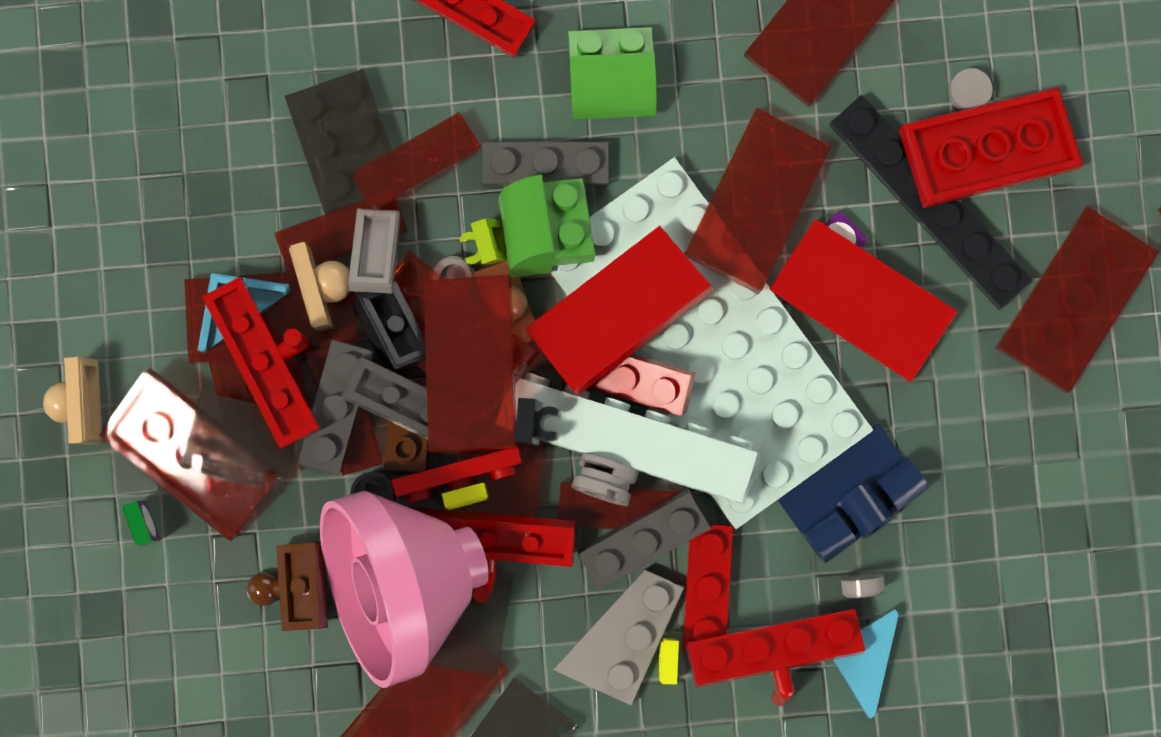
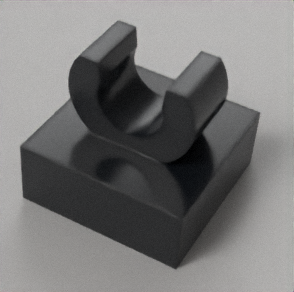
M518 398L514 442L525 446L539 447L540 438L546 441L558 440L559 434L552 431L546 432L543 428V422L550 416L561 417V411L551 406L543 407V403L536 399Z

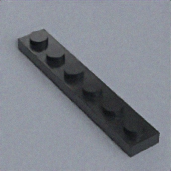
M862 94L830 122L829 126L998 310L1006 306L1033 281L959 200L923 208L900 135Z

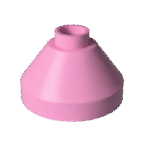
M367 491L328 501L322 508L320 540L327 581L340 623L357 660L369 678L382 688L421 676L470 603L472 589L484 586L488 582L487 560L479 538L469 527L453 531L444 521Z

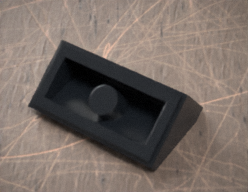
M396 281L393 283L392 294L365 292L357 296L353 306L354 311L384 368L401 375L433 356V352Z

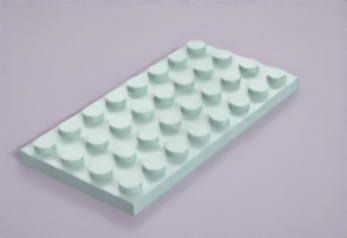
M675 157L589 217L595 249L594 262L552 266L550 274L565 295L568 296L660 225L712 286V293L633 354L696 372L686 414L678 416L646 406L648 410L671 417L669 425L681 429H686L687 423H692L712 430L710 438L727 443L728 436L730 435L754 443L752 451L758 452L761 457L746 504H739L709 494L735 530L873 431L872 427L776 295L769 290L770 287Z

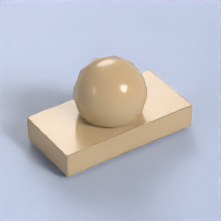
M305 242L291 245L289 251L311 327L318 332L333 329V323L326 302H338L350 293L348 286L350 270L343 263L337 261H325L316 267L311 248Z
M84 357L64 358L65 382L51 386L44 394L43 407L45 413L57 423H68L69 444H100L103 438L97 359Z

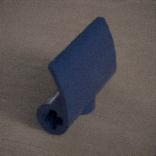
M880 424L873 426L871 433L778 499V502L797 529L824 563H827L861 537L866 539L878 532L893 519L894 513L929 489L926 480L917 467L908 458L904 459Z

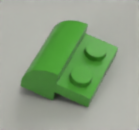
M652 27L568 31L573 120L656 116V67Z
M535 175L515 181L500 192L498 206L509 278L551 273L552 266L594 262L595 249L583 178L543 182L542 175Z

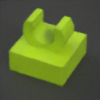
M485 218L470 223L473 232L462 234L460 242L470 243L475 241L478 251L474 256L465 258L466 263L496 265L505 262L506 253L501 220Z

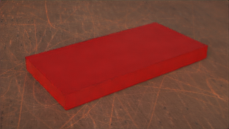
M1059 87L903 124L899 128L923 208L1076 171L1084 166Z
M814 219L769 288L776 296L908 382H912L958 312L817 219Z
M659 225L526 327L525 331L576 396H578L712 293L713 289Z

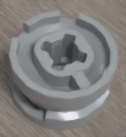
M582 453L579 462L582 470L580 475L574 477L571 487L591 497L621 506H628L631 497L628 490L630 484H635L639 472L619 462L597 455Z

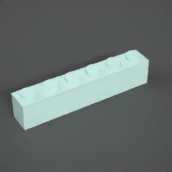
M526 372L524 379L511 376L496 422L497 426L515 432L518 398L536 399L543 403V407L551 406L561 411V417L550 416L543 422L544 430L546 432H557L559 439L556 441H546L540 438L541 441L578 453L604 457L631 467L638 472L739 504H746L761 457L758 452L752 451L754 443L730 435L728 436L727 443L710 438L712 430L692 423H687L686 429H681L669 425L671 417L650 410L646 411L645 417L629 412L630 404L606 397L605 403L601 404L588 400L590 392L586 390L576 396L568 385L565 386L564 392L548 387L549 379Z

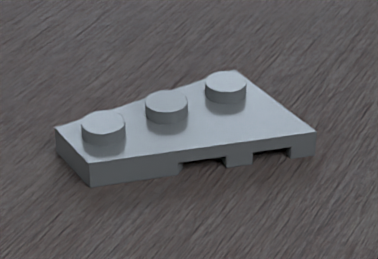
M643 570L553 670L632 705L684 587L647 570Z

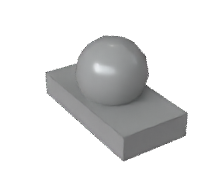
M357 208L348 281L349 291L392 294L395 268L398 262L397 247L401 220L400 211Z

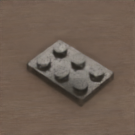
M364 69L284 96L326 216L406 189Z

